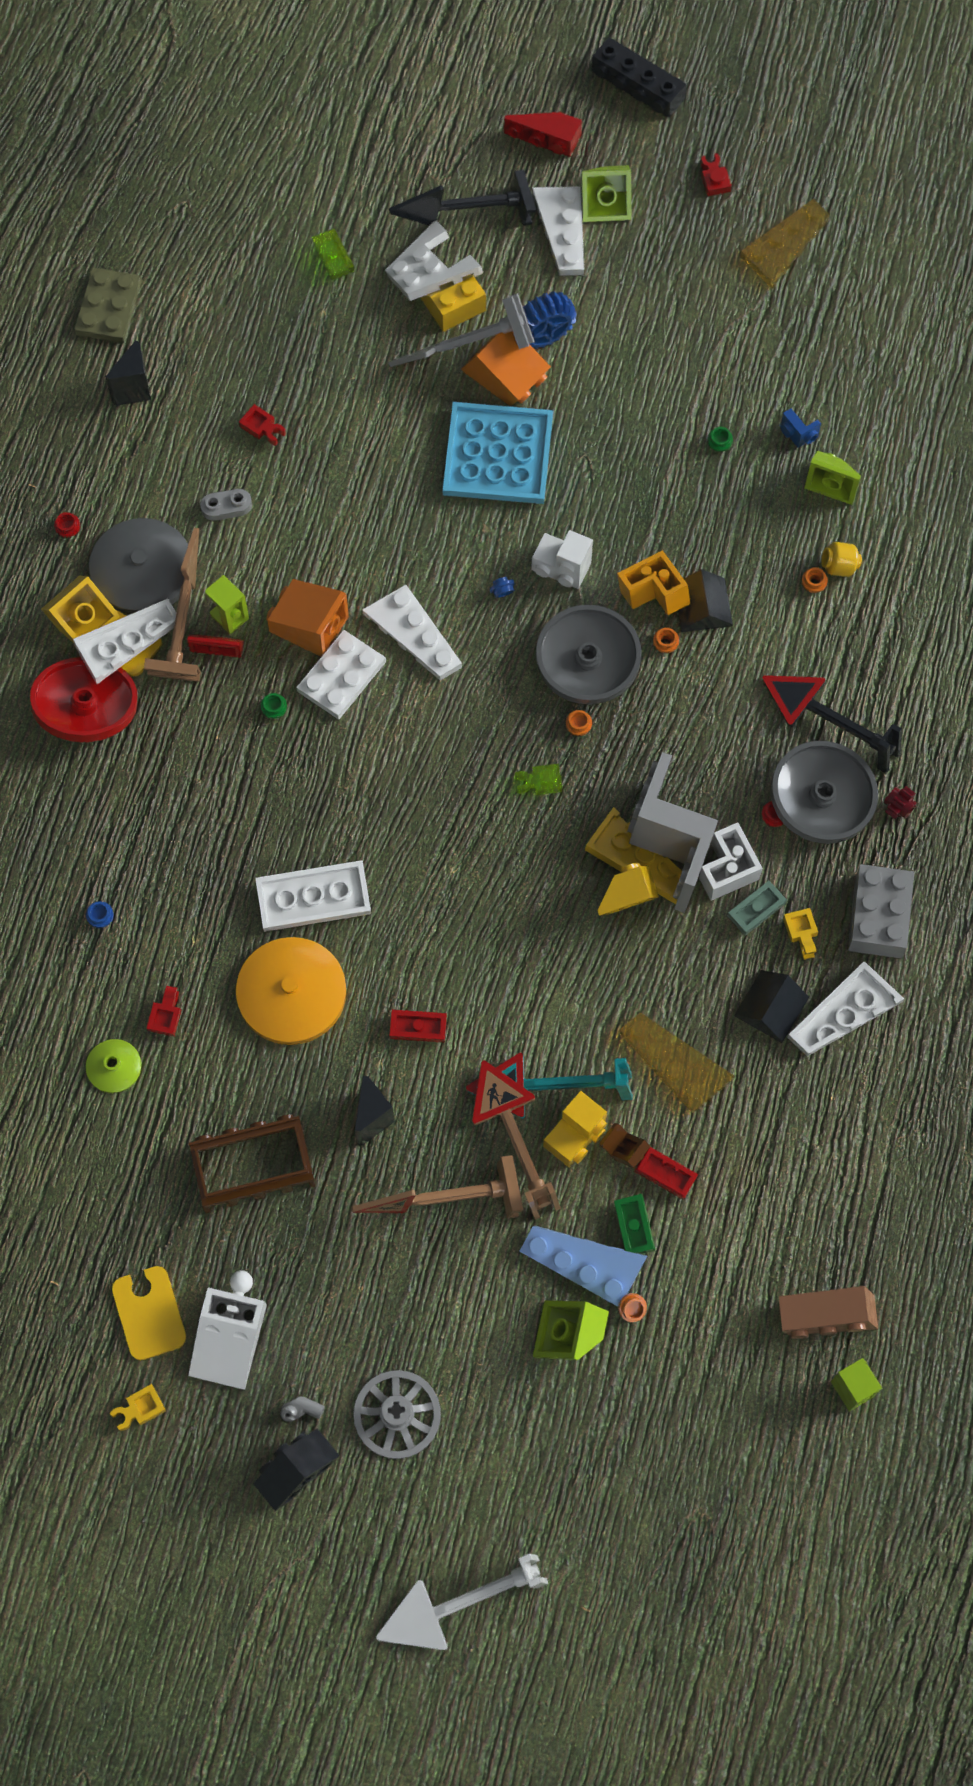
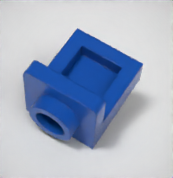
M792 408L783 413L780 425L784 436L790 438L798 448L804 444L813 443L818 438L821 427L819 420L806 426Z

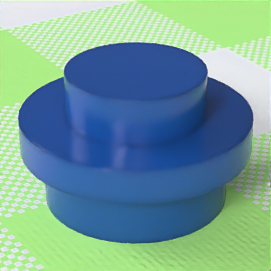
M502 577L493 581V586L489 588L490 592L494 593L495 598H501L515 591L513 587L515 583L514 580Z
M102 901L94 902L86 911L88 923L95 928L108 926L114 917L111 906Z

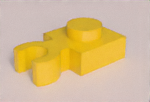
M150 1384L126 1398L129 1404L127 1408L117 1407L110 1414L113 1418L120 1414L125 1415V1421L117 1426L119 1431H125L131 1426L134 1419H137L138 1423L143 1425L164 1413L166 1409L154 1386Z

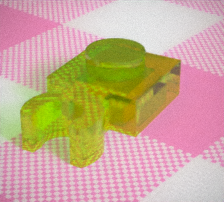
M559 764L533 766V774H528L525 771L515 773V780H524L526 782L524 785L516 786V791L519 794L528 792L530 788H535L536 795L562 792Z

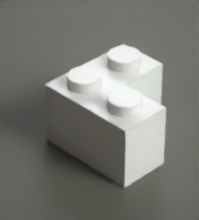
M571 530L568 531L564 540L544 533L532 557V570L541 577H550L557 580L565 587L579 589L591 565L593 539Z
M738 822L714 832L711 846L718 859L702 866L699 879L711 901L759 880L763 869Z

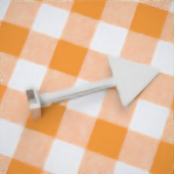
M527 1554L520 1557L521 1567L512 1570L510 1575L436 1607L432 1606L423 1581L418 1580L376 1636V1639L378 1641L446 1650L448 1646L438 1622L440 1618L514 1586L519 1588L529 1584L530 1588H540L549 1584L547 1578L537 1577L540 1575V1572L534 1563L539 1561L538 1556Z

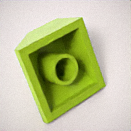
M628 165L604 166L582 171L583 222L632 220L631 169Z
M817 451L810 463L805 489L853 505L861 475L834 454Z
M545 1300L533 1357L579 1360L603 1340L609 1311L585 1301Z

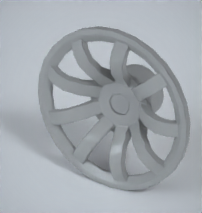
M401 1370L388 1371L372 1378L358 1394L354 1407V1424L362 1442L376 1454L393 1459L411 1457L425 1449L434 1439L441 1420V1408L434 1389L420 1376ZM399 1377L416 1382L406 1396H400ZM392 1378V1396L388 1398L376 1387V1384ZM423 1387L432 1402L412 1405L411 1401ZM369 1391L382 1403L381 1407L371 1408L362 1406L364 1398ZM434 1410L432 1427L414 1418V1413ZM361 1414L380 1416V1420L364 1431L361 1423ZM409 1425L428 1434L416 1446H414L407 1429ZM386 1426L388 1428L384 1447L381 1448L369 1438ZM400 1430L408 1450L390 1451L395 1432Z

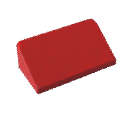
M192 634L187 638L191 652L242 657L244 640L199 634Z

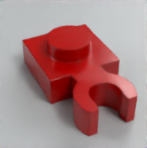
M717 153L714 154V162L712 163L707 162L705 156H702L701 167L704 170L701 177L707 197L731 192L732 188L726 166L719 167L720 157Z
M255 404L239 421V427L259 440L265 435L268 442L274 446L278 444L277 438L273 436L275 433H279L282 436L286 435L285 428L280 424H274V417Z

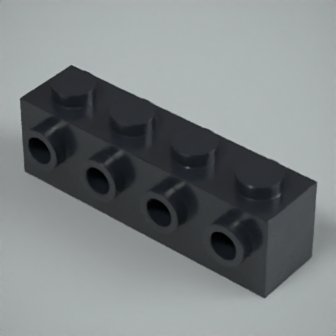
M608 37L592 55L591 71L596 76L604 78L617 89L625 91L637 101L645 103L653 108L655 112L663 114L667 118L685 100L687 83L611 37Z

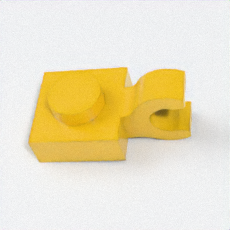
M807 908L784 914L783 920L791 943L799 941L804 960L815 958L816 947L812 937L818 935V930L811 909Z

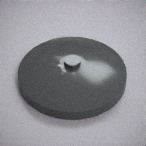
M137 518L121 522L107 530L93 547L89 560L91 580L114 609L127 614H133L165 599H169L173 605L179 600L180 590L184 582L181 566L188 543L178 530L159 520Z
M579 605L559 612L544 626L537 641L536 662L543 681L558 696L579 704H599L618 697L632 685L640 668L641 644L633 626L619 613L602 606Z
M812 741L796 746L780 760L771 780V800L778 817L792 832L812 842L831 844L853 838L867 826L874 815L878 802L877 783L868 764L853 750L834 742Z

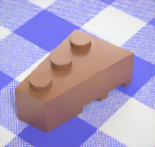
M865 1286L779 1296L782 1331L787 1335H791L792 1339L809 1337L808 1334L815 1333L834 1335L837 1332L878 1330L875 1296Z

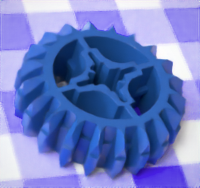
M562 292L544 293L540 297L536 296L534 300L528 301L523 306L534 342L530 343V345L535 350L538 347L544 348L548 344L552 345L556 340L559 341V338L567 335V331L573 328L572 324L576 322V309L571 299L567 295H563Z

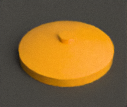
M286 937L262 945L248 957L237 978L236 998L243 1019L256 1034L274 1043L297 1045L317 1039L336 1023L345 1005L346 983L339 962L325 947L308 939Z

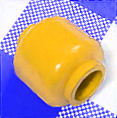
M833 542L824 548L821 557L822 567L825 568L828 574L850 577L856 569L860 568L862 563V556L858 554L857 547L849 543Z

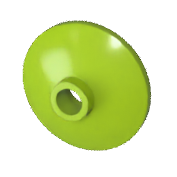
M110 1039L99 1043L89 1053L86 1061L88 1079L94 1087L106 1093H119L129 1089L139 1078L142 1067L140 1055L135 1047L119 1039ZM111 1059L117 1060V1064L114 1067H108L107 1063Z

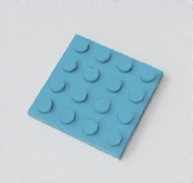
M453 402L443 495L544 504L553 410Z

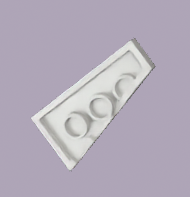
M165 599L73 639L74 646L96 684L171 631L175 625L176 611L169 599Z

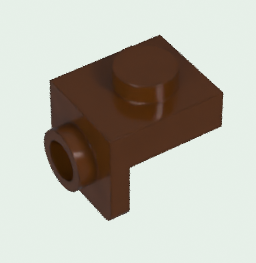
M617 1123L612 1125L599 1143L615 1161L635 1168L650 1148V1145L644 1139L627 1133Z

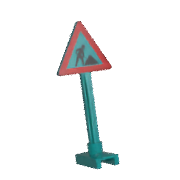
M522 1053L516 1054L496 1067L528 1091L592 1087L617 1088L622 1101L633 1100V1094L629 1087V1079H632V1072L626 1058H616L614 1072H604L603 1075L525 1079L524 1055ZM479 1078L466 1086L468 1092L474 1095L477 1094ZM525 1105L512 1110L511 1113L523 1119L525 1117Z

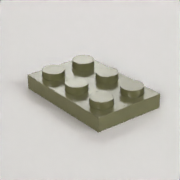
M93 267L75 326L76 335L124 343L141 286V275Z

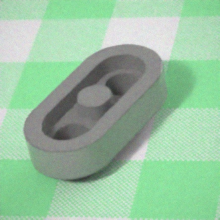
M233 489L206 495L202 499L200 506L202 514L206 519L217 521L246 515L252 508V500L246 490ZM237 498L242 499L240 502H235L234 500ZM211 503H217L214 507L209 506Z

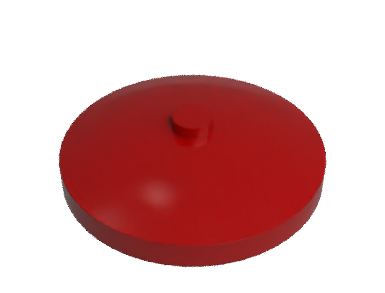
M81 657L65 659L47 667L37 676L30 691L31 711L37 723L51 735L73 742H94L112 737L128 726L137 710L136 685L125 670L120 667L96 684Z

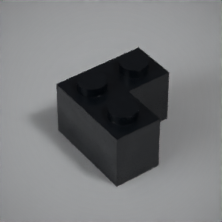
M318 1429L308 1435L302 1432L291 1442L292 1445L290 1446L287 1443L280 1446L273 1453L275 1459L269 1460L259 1469L261 1475L253 1485L275 1511L292 1501L310 1481L326 1472L340 1456Z

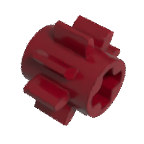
M907 786L901 790L895 787L884 800V803L888 805V809L885 812L894 819L900 817V815L906 819L918 804L913 800L916 793Z

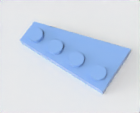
M535 1225L520 1249L521 1253L616 1306L619 1305L622 1297L628 1294L647 1258L646 1255L580 1239Z

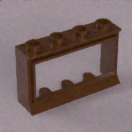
M283 1115L278 1117L275 1122L266 1124L265 1121L252 1123L250 1128L243 1130L230 1128L224 1130L222 1135L214 1137L202 1135L196 1137L194 1142L189 1143L202 1207L206 1214L211 1213L210 1207L226 1203L227 1207L238 1205L237 1200L253 1196L255 1200H260L266 1197L265 1193L282 1190V1193H289L293 1191V1186L309 1183L310 1188L316 1187L299 1116ZM295 1129L304 1170L207 1193L198 1152Z

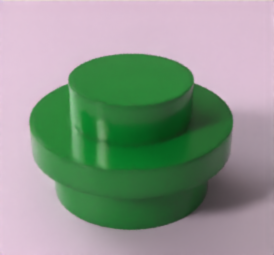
M716 427L709 433L707 442L711 449L723 452L732 446L733 436L727 428Z
M270 693L261 701V711L267 718L278 719L286 713L287 702L280 694Z

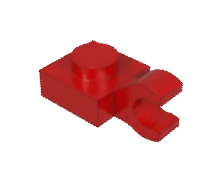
M166 985L162 1004L153 1002L146 1028L148 1031L175 1037L182 1011L181 1008L174 1007L179 996V991H177L176 987Z

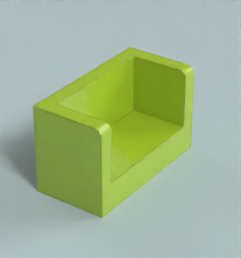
M225 575L221 576L205 590V594L217 605L210 611L211 617L230 635L249 619L245 595Z
M860 1359L839 1371L831 1380L832 1385L849 1412L875 1397L882 1389L864 1359Z

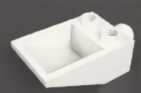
M240 1270L231 1276L230 1286L233 1293L212 1288L207 1289L188 1376L245 1390L267 1304L262 1300L244 1296V1293L248 1292L253 1285L252 1276L248 1272ZM219 1304L227 1306L225 1313H217V1306ZM249 1310L254 1311V1318L250 1321L245 1320V1313Z

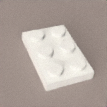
M343 630L296 687L297 692L339 720L386 663V657Z

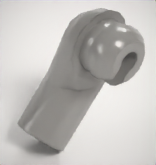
M300 1396L283 1405L281 1408V1418L286 1422H292L307 1414L320 1419L325 1406Z

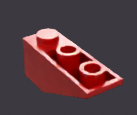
M561 112L505 115L504 117L505 134L512 138L527 141L534 146L549 149L559 155L562 154L570 157L581 137L582 120Z

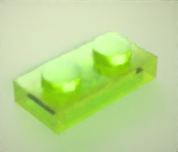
M335 228L312 237V242L332 280L355 272L354 265Z

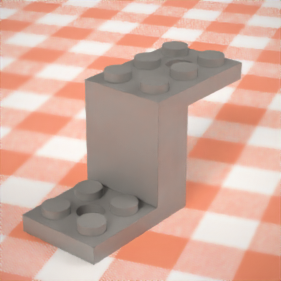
M662 752L659 762L654 760L652 762L648 778L643 786L627 832L632 833L629 844L685 864L673 898L678 899L674 909L685 913L718 820L657 799L672 755Z

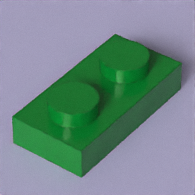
M638 1194L614 1200L625 1251L636 1254L656 1251L643 1195Z

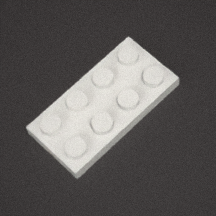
M362 860L255 878L264 932L371 914Z

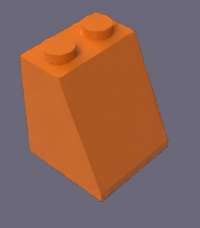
M512 331L506 334L503 332L495 334L461 370L511 407L517 401L522 404L532 394L529 389L533 385L538 387L547 378L545 373L551 366L530 344L519 349Z
M292 579L289 586H284L276 607H271L267 614L266 620L269 632L322 657L333 644L349 617L347 596L345 592Z

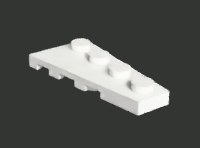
M532 187V195L536 201L540 219H542L544 231L549 240L559 275H584L581 187Z
M407 585L362 609V613L367 619L375 622L380 630L395 639L401 648L409 651L422 666L439 680L462 668L461 661Z
M863 962L791 1031L787 1038L808 1057L904 1001V998L867 963Z

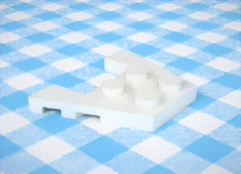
M434 221L385 270L388 278L410 301L440 290L439 286L452 281L454 284L463 281L462 277L472 273L474 276H478L483 273L480 264L471 255L447 268L431 251V249L449 238L447 231L437 221Z

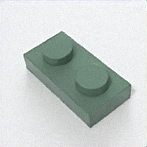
M767 881L729 911L727 916L746 936L784 906L787 899L770 881Z

